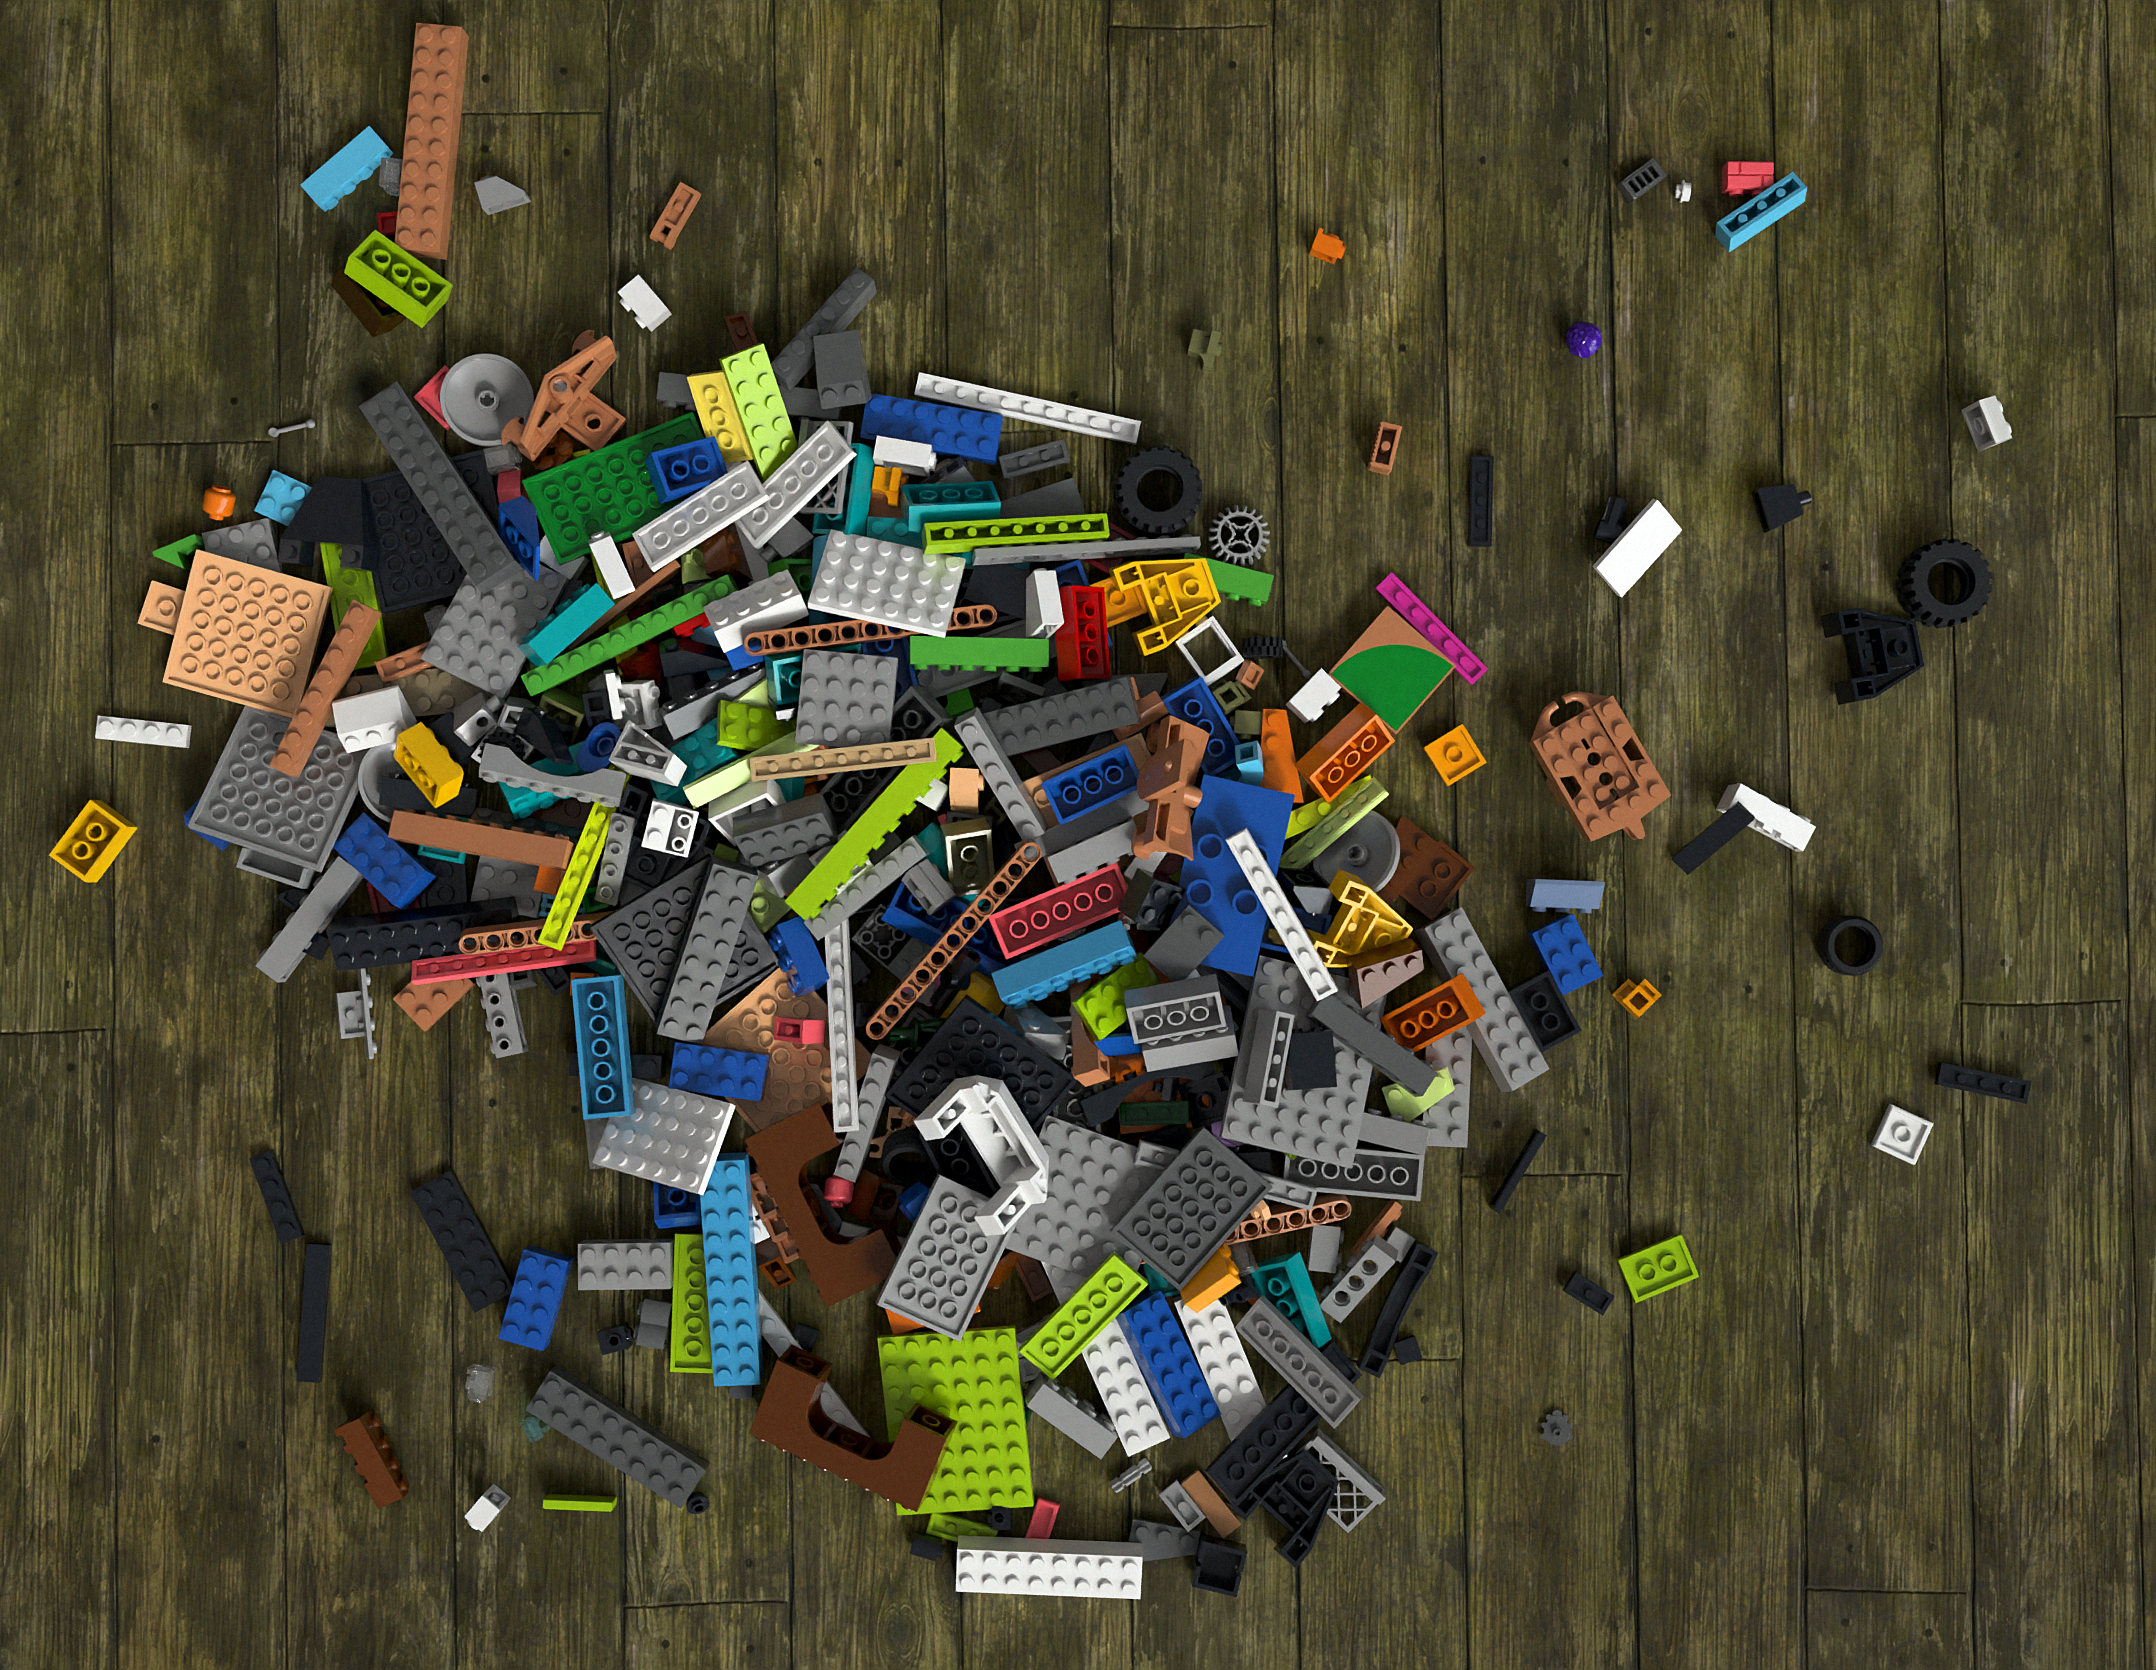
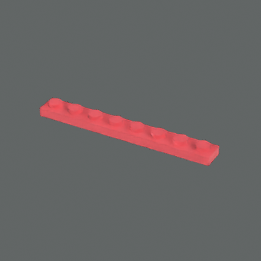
M596 940L564 943L561 951L548 946H538L472 955L458 954L412 961L411 981L414 985L596 961Z

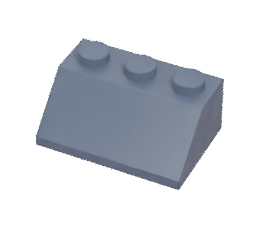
M1526 879V906L1532 907V911L1546 912V907H1555V912L1569 913V908H1578V913H1592V909H1599L1605 882Z

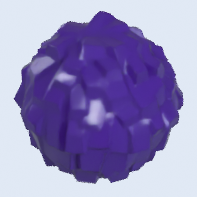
M1589 322L1573 323L1566 334V344L1569 352L1580 358H1588L1590 355H1593L1602 344L1600 329Z

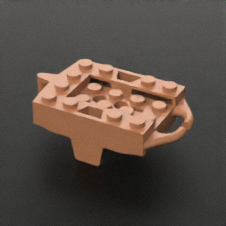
M1581 691L1570 692L1561 696L1565 704L1572 701L1581 702L1584 710L1556 727L1551 725L1550 716L1559 707L1555 701H1552L1540 714L1529 745L1547 776L1546 784L1556 802L1566 808L1586 842H1592L1620 829H1623L1633 840L1643 839L1645 832L1641 818L1670 797L1671 794L1614 696ZM1599 720L1601 721L1602 725L1604 726V728H1605L1606 732L1608 733L1609 737L1611 738L1613 744L1611 743L1610 739L1608 738V736H1607L1606 732L1604 731L1603 727L1601 726ZM1583 738L1585 739V741L1587 742V744H1588V746H1589V748H1587V749L1584 747L1583 743L1581 742V740H1582ZM1590 753H1593L1597 758L1594 766L1590 765L1587 760ZM1626 767L1629 769L1630 773L1632 774L1634 780L1636 781L1639 787L1636 786ZM1602 773L1608 776V783L1606 785H1602L1599 781V776ZM1569 777L1576 789L1571 797L1560 778ZM1610 789H1614L1618 796L1617 798H1614Z

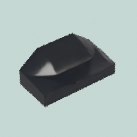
M576 963L535 970L555 997L570 987L571 972L578 971L580 966Z

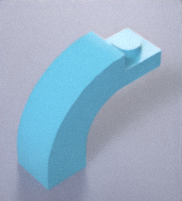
M1253 741L1235 746L1237 766L1231 770L1217 773L1214 777L1258 786L1263 779V757L1259 743Z

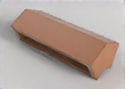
M1156 690L1137 701L1142 723L1112 730L1119 742L1169 713Z

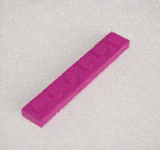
M1392 572L1375 588L1417 632L1456 665L1454 670L1470 686L1488 670Z

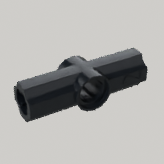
M965 948L952 968H945L942 971L940 985L930 998L931 1004L938 1008V1010L946 1011L958 992L969 988L971 983L970 975L981 961L979 953L975 952L972 948Z

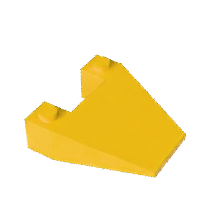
M1206 558L1128 561L1108 569L1116 591H1124L1136 585L1140 589L1152 622L1151 626L1132 633L1138 652L1143 656L1169 646L1221 602Z
M1339 869L1328 888L1338 901L1343 902L1326 935L1309 929L1305 931L1326 967H1347L1346 957L1407 939L1413 928L1357 875Z

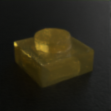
M1268 928L1267 938H1272V943L1285 945L1277 930Z

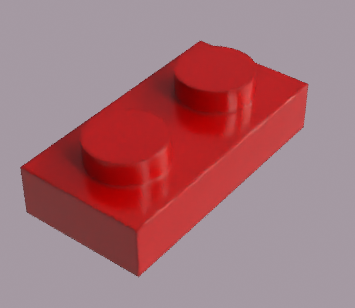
M703 613L670 630L674 638L679 635L685 638L695 633L693 628L701 625L704 629L710 626L706 614Z

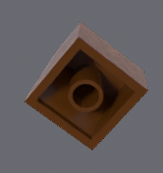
M862 1168L853 1193L852 1202L849 1204L847 1212L868 1222L882 1224L889 1220L891 1226L897 1227L902 1213L898 1207L901 1203L897 1197L910 1187L896 1184L882 1172Z

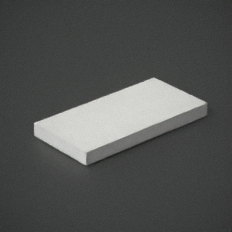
M1652 499L1597 560L1593 567L1616 595L1623 597L1682 529L1661 503L1656 499Z

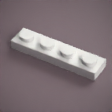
M98 716L95 738L189 748L192 726Z

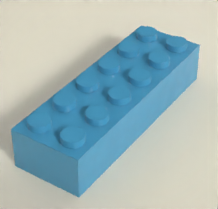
M1120 920L991 974L1000 999L1010 1009H1020L1027 1005L1026 1002L1034 999L1036 1001L1042 1000L1048 996V993L1064 991L1069 988L1070 984L1086 982L1091 979L1090 976L1097 973H1108L1112 970V967L1119 964H1130L1138 955L1128 930Z
M611 975L573 979L571 984L583 1120L632 1115L635 1113L623 976Z

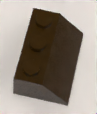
M346 266L339 268L331 286L372 337L390 332L407 318L344 273Z

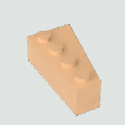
M950 768L949 795L952 812L979 815L980 791H984L985 778L981 775L979 769Z

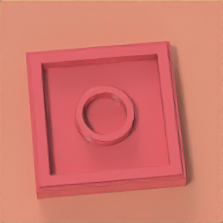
M444 365L413 398L448 430L450 426L444 418L440 405L441 386L446 374L450 370Z

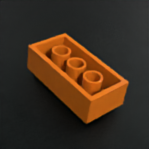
M1360 702L1294 765L1312 790L1327 803H1330L1395 740L1378 715Z
M1461 973L1387 1013L1380 1020L1386 1031L1395 1037L1397 1044L1401 1047L1406 1046L1413 1052H1416L1470 1024L1486 1012L1464 974Z

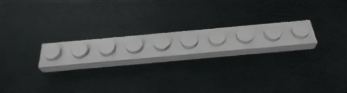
M1190 534L1179 536V538H1170V536H1160L1157 539L1138 537L1135 540L1128 541L1125 538H1117L1110 542L1096 539L1090 543H1081V541L1076 540L1070 541L1068 544L1049 542L1038 546L1035 543H1027L1020 547L1006 544L1000 546V548H991V546L986 545L974 550L972 564L990 565L1182 554L1185 552L1196 553L1201 543L1200 536L1192 537Z

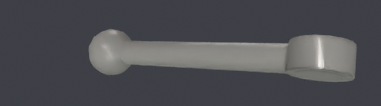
M309 419L306 423L285 428H270L269 435L277 437L279 433L305 427L313 428L315 427V421Z
M1283 641L1285 653L1302 671L1303 677L1309 679L1311 672L1302 666L1286 647L1287 643Z

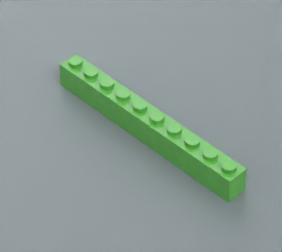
M727 574L550 661L546 665L521 675V678L531 697L539 695L669 631L677 625L705 613L704 606L712 601L729 596L731 593L739 591L732 575Z

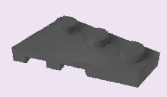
M1133 1517L1128 1542L1142 1543V1562L1196 1555L1200 1529L1193 1528L1187 1532L1180 1525Z

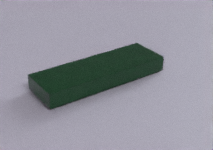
M1189 1101L1120 1103L1121 1126L1190 1124Z

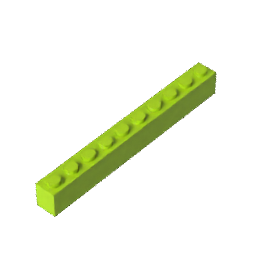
M941 728L932 737L935 738L937 762L907 765L784 901L804 920L810 917L816 918L823 910L820 907L825 900L830 902L838 893L836 888L841 882L845 885L854 876L851 871L857 865L862 867L870 858L867 855L872 848L877 850L884 843L885 839L883 836L888 831L892 833L901 824L898 819L904 813L908 816L917 806L914 803L919 796L924 798L932 789L930 784L935 779L939 781L948 772L946 766L951 761L955 764L964 754L961 751L964 746L945 728Z

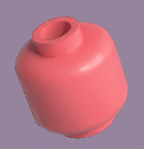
M833 1173L832 1177L825 1180L823 1199L830 1202V1207L842 1209L843 1205L852 1202L854 1182L836 1176Z

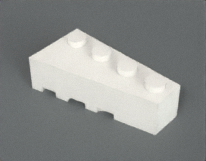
M1741 783L1728 785L1716 810L1725 813L1739 801L1755 816V819L1747 825L1748 827L1796 852L1804 851L1816 828L1810 824L1811 820L1802 815L1796 816L1790 812L1789 808L1780 804L1777 805L1768 797L1753 791Z

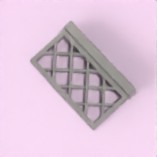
M801 419L798 449L826 421ZM829 421L838 431L841 428H845L843 438L851 446L853 423L850 421ZM848 463L837 473L839 475L838 482L834 486L831 481L827 483L830 490L823 497L819 491L815 494L819 502L812 507V497L798 513L811 515V513L842 514ZM834 495L836 498L835 507L830 508L827 501Z
M1318 1428L1295 1454L1308 1450L1313 1446L1319 1452V1459L1316 1460L1321 1465L1332 1464L1336 1467V1475L1333 1476L1338 1481L1350 1480L1353 1483V1490H1340L1338 1484L1334 1494L1337 1495L1338 1506H1329L1327 1514L1349 1533L1377 1504L1380 1505L1386 1499V1490ZM1340 1495H1354V1506H1340ZM1356 1495H1366L1371 1502L1367 1506H1356ZM1340 1511H1354V1519L1347 1524L1341 1518Z

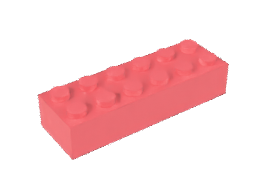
M1116 862L1078 878L1071 883L1064 884L990 915L988 920L1006 960L1120 912L1117 909L1128 887Z

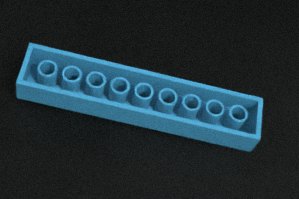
M747 1152L719 1153L704 1195H700L714 1386L759 1385L764 1376L749 1155Z

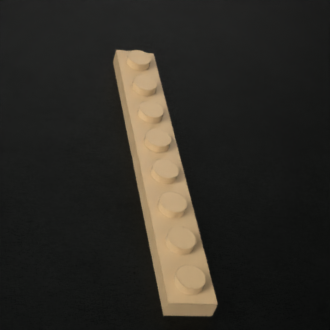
M935 738L753 757L749 758L751 780L764 781L937 762Z

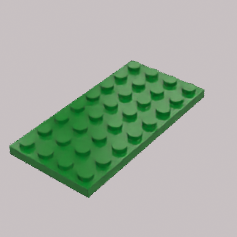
M693 412L522 480L531 503L536 508L537 516L559 566L593 553L588 543V540L592 539L591 536L600 531H604V533L609 532L615 544L632 537V533L694 495L691 494L660 504L645 464L646 458L653 452L704 439Z

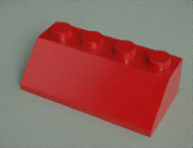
M1071 585L1058 588L1064 624L1055 631L1059 681L1076 682L1111 679L1104 587Z

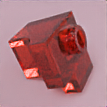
M655 644L638 649L634 654L622 659L617 664L628 682L654 680L657 687L662 683L660 671L663 666L660 651Z

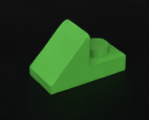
M193 534L152 553L157 558L191 571L186 555H194L196 549L200 550V548L205 546L203 537Z

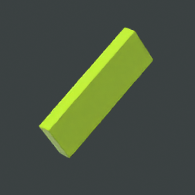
M548 1494L543 1500L544 1509L611 1512L617 1504V1497Z
M946 1512L931 1513L926 1530L927 1534L958 1542L959 1535L996 1537L998 1530L993 1531V1526H988V1524Z

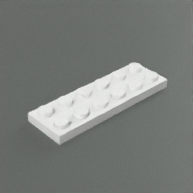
M827 420L762 484L770 499L735 522L752 545L760 549L857 454L835 426Z
M747 460L632 533L650 569L655 572L766 502L770 497Z

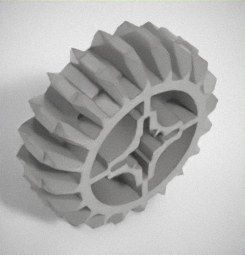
M1235 505L1234 513L1227 507L1225 508L1227 516L1219 512L1217 516L1221 521L1213 519L1212 524L1217 528L1212 527L1209 529V532L1215 534V536L1209 537L1208 540L1209 542H1216V544L1211 546V550L1219 548L1220 551L1217 552L1216 557L1219 558L1224 554V563H1227L1230 558L1232 559V565H1236V561L1239 560L1240 566L1244 567L1245 559L1251 565L1253 564L1252 556L1259 560L1261 555L1258 551L1266 552L1267 549L1261 544H1269L1270 540L1263 538V536H1268L1270 531L1262 530L1268 525L1267 522L1259 523L1263 517L1262 514H1259L1256 518L1253 516L1256 509L1253 508L1249 514L1246 513L1247 506L1244 505L1242 512H1239L1238 505ZM1244 519L1249 521V523L1244 526H1237L1230 520ZM1224 525L1227 527L1231 537L1225 545L1221 540V529ZM1254 527L1258 536L1255 547L1248 538V533ZM1236 531L1238 533L1245 531L1243 541L1239 539V541L1235 540L1233 542ZM1234 546H1241L1249 552L1238 554L1229 550Z

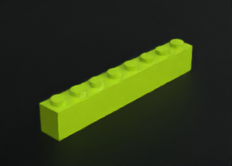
M1107 513L925 523L921 532L924 554L974 552L978 547L986 545L991 546V548H1000V546L1006 544L1020 547L1027 543H1035L1038 546L1049 542L1068 544V542L1076 540L1081 541V543H1090L1092 540L1102 539L1106 542L1110 536Z

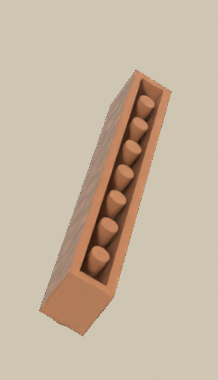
M352 600L269 766L289 776H300L333 711L332 701L339 699L382 614L381 612L361 602Z
M404 808L403 811L394 810L388 834L389 838L400 842L567 871L576 844L570 842L569 837L555 834V838L547 837V833L541 831H533V834L525 833V829L518 827L506 830L503 829V825L495 823L483 826L481 821L468 819V823L460 822L461 818L447 815L446 819L439 818V814L425 812V815L417 814V810Z

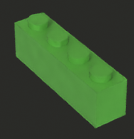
M1186 552L1184 559L1205 558ZM1206 558L1218 593L1226 594L1225 598L1239 601V598L1248 600V604L1257 607L1267 603L1274 575Z

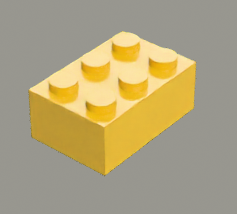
M420 722L398 734L393 757L433 807L437 808L458 796L464 775L463 769L450 758L446 747L437 742L433 731L430 728H426Z
M89 800L49 856L84 882H98L138 827L103 801Z

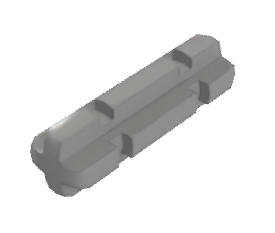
M1144 1458L1138 1462L1137 1466L1133 1465L1120 1474L1119 1478L1116 1477L1111 1480L1110 1485L1112 1489L1118 1493L1124 1489L1125 1485L1128 1486L1139 1479L1142 1473L1146 1474L1152 1469L1150 1462Z

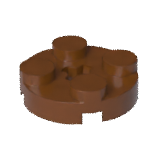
M557 432L531 463L538 472L542 473L574 459L572 453L575 445L565 433ZM553 450L555 451L553 456L549 455Z

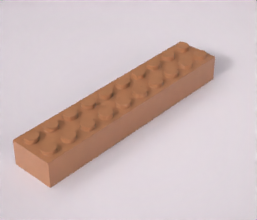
M416 23L395 244L413 257L447 260L469 39L464 29L458 26Z

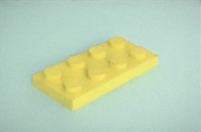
M723 370L688 376L687 380L705 437L715 436L724 463L752 460L753 456Z

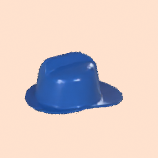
M609 722L600 723L590 732L577 753V763L583 771L593 773L605 768L611 762L609 758L622 734L615 724Z

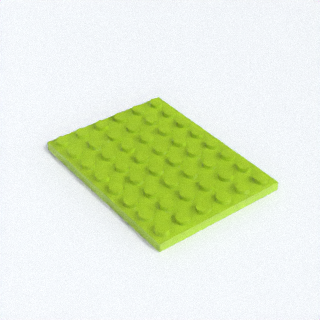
M1016 1325L966 1329L961 1341H957L937 1331L879 1335L877 1339L889 1442L896 1440L903 1419L916 1402L958 1421L925 1501L917 1512L906 1510L901 1504L896 1503L897 1515L992 1509V1506L1007 1508L1033 1507L1034 1495Z

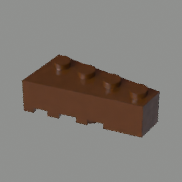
M1403 815L1397 817L1393 825L1400 842L1398 866L1389 882L1376 892L1389 906H1391L1438 844Z
M372 1408L346 1420L335 1428L334 1432L337 1437L343 1436L346 1442L343 1448L347 1454H353L355 1458L354 1468L361 1476H365L364 1485L377 1509L404 1498L409 1493V1482L399 1469V1459L392 1453L390 1438L387 1434H384L381 1427V1418Z

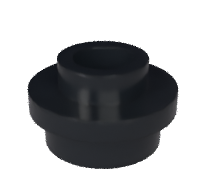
M695 1492L687 1499L686 1508L691 1514H700L709 1507V1499L702 1492Z

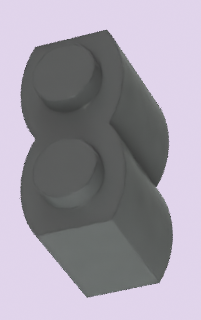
M646 1297L644 1302L639 1303L637 1315L641 1316L640 1325L635 1326L633 1338L637 1339L636 1345L664 1349L669 1336L672 1301Z

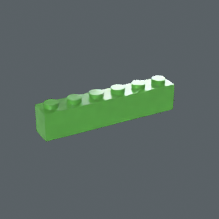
M909 636L908 665H914V670H928V666H937V670H951V666H960V671H974V667H983V671H997V667H1006V672H1019V668H1028V672H1042V668L1049 667V639Z

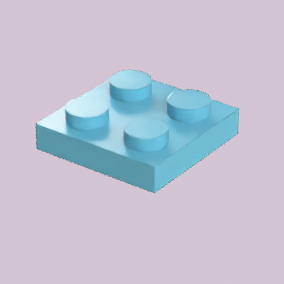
M273 470L254 511L288 526L312 487Z

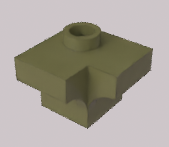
M1193 329L1187 356L1198 359L1202 364V371L1211 373L1215 356L1220 357L1223 343L1219 342L1221 332Z
M1222 677L1208 686L1225 717L1251 700L1249 694L1238 681L1234 683L1232 681L1226 682Z

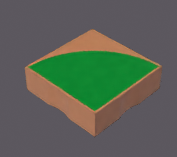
M1387 606L1327 674L1341 687L1339 690L1348 698L1356 701L1358 704L1360 702L1376 713L1390 735L1394 736L1453 671L1456 665Z

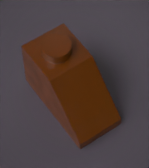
M771 1237L755 1244L758 1267L776 1290L797 1281L790 1263H784L777 1244L772 1241Z

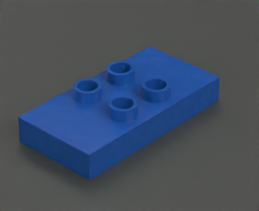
M1204 774L1200 788L1202 790V799L1196 807L1191 828L1194 860L1191 861L1186 857L1184 858L1179 885L1185 888V892L1171 918L1169 926L1190 903L1224 933V937L1202 960L1200 965L1253 977L1267 912L1227 844L1226 838L1247 827L1276 878L1295 795Z

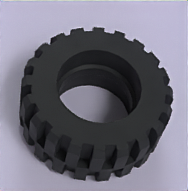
M1157 445L1150 446V449L1147 450L1144 448L1138 450L1137 454L1131 455L1125 465H1122L1116 481V504L1121 511V516L1130 523L1132 528H1137L1146 535L1147 533L1154 534V536H1161V534L1170 535L1174 534V531L1178 529H1183L1188 522L1192 521L1201 503L1203 484L1199 476L1200 472L1197 467H1194L1193 460L1189 456L1186 458L1182 455V451L1178 449L1176 451L1171 450L1170 446L1164 445L1163 448H1157ZM1152 471H1165L1176 478L1180 486V497L1171 509L1156 512L1142 505L1138 498L1137 487L1145 474Z
M1946 538L1939 539L1912 551L1911 556L1906 557L1902 562L1904 567L1900 568L1897 576L1901 577L1900 581L1896 582V589H1900L1901 593L1897 597L1899 602L1903 601L1905 604L1903 610L1906 613L1911 612L1913 614L1911 619L1916 622L1923 621L1922 625L1926 627L1946 628L1972 620L1973 616L1979 615L1983 611L1982 606L1988 604L1990 597L1987 596V593L1993 590V585L1989 584V580L1993 579V574L1987 570V566L1990 565L1988 560H1982L1980 557L1983 553L1979 549L1972 550V544L1968 542L1961 543L1960 539L1954 538L1950 540ZM1937 563H1944L1952 567L1959 576L1961 590L1959 597L1953 604L1946 605L1937 601L1929 591L1927 583L1928 574L1932 566Z

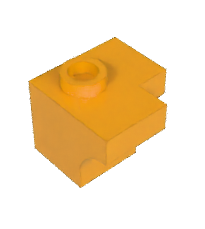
M875 466L872 491L885 495L888 498L889 507L898 508L902 485L907 484V478L904 477L902 468Z
M1628 979L1612 996L1637 1020L1661 994L1646 979L1638 986Z

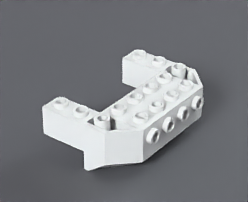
M979 1075L958 1078L914 1120V1123L925 1140L944 1138L959 1122L962 1124L1001 1187L974 1218L986 1236L1005 1234L1031 1204L1044 1203L1047 1200L1049 1155L1002 1080Z

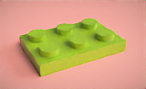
M1680 1233L1616 1259L1635 1303L1699 1277L1683 1236Z

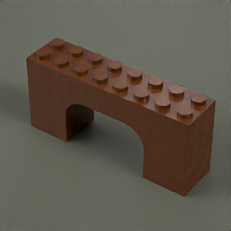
M828 1097L755 1132L745 1139V1149L750 1157L753 1156L756 1162L755 1169L758 1175L764 1178L767 1184L765 1188L769 1197L774 1198L777 1204V1214L781 1219L785 1220L788 1226L786 1227L787 1234L791 1240H795L798 1246L796 1249L797 1254L802 1261L805 1260L808 1266V1276L812 1282L815 1281L818 1287V1296L823 1303H826L827 1307L888 1278L902 1249L889 1220L857 1236H844L837 1233L831 1227L808 1181L807 1167L809 1161L840 1145L845 1141L846 1137L845 1132H834L833 1107Z
M791 1345L776 1361L749 1433L760 1441H767L775 1445L781 1451H788L797 1455L800 1460L816 1464L821 1470L833 1472L845 1481H852L864 1490L873 1491L885 1500L901 1504L906 1510L917 1512L931 1490L958 1421L916 1402L903 1419L895 1441L889 1443L876 1441L832 1420L826 1415L821 1405V1393L833 1363Z

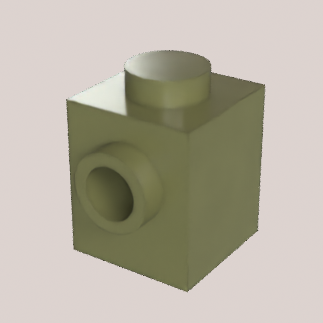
M1235 710L1234 715L1229 716V725L1235 735H1238V739L1250 740L1251 736L1261 735L1263 712Z

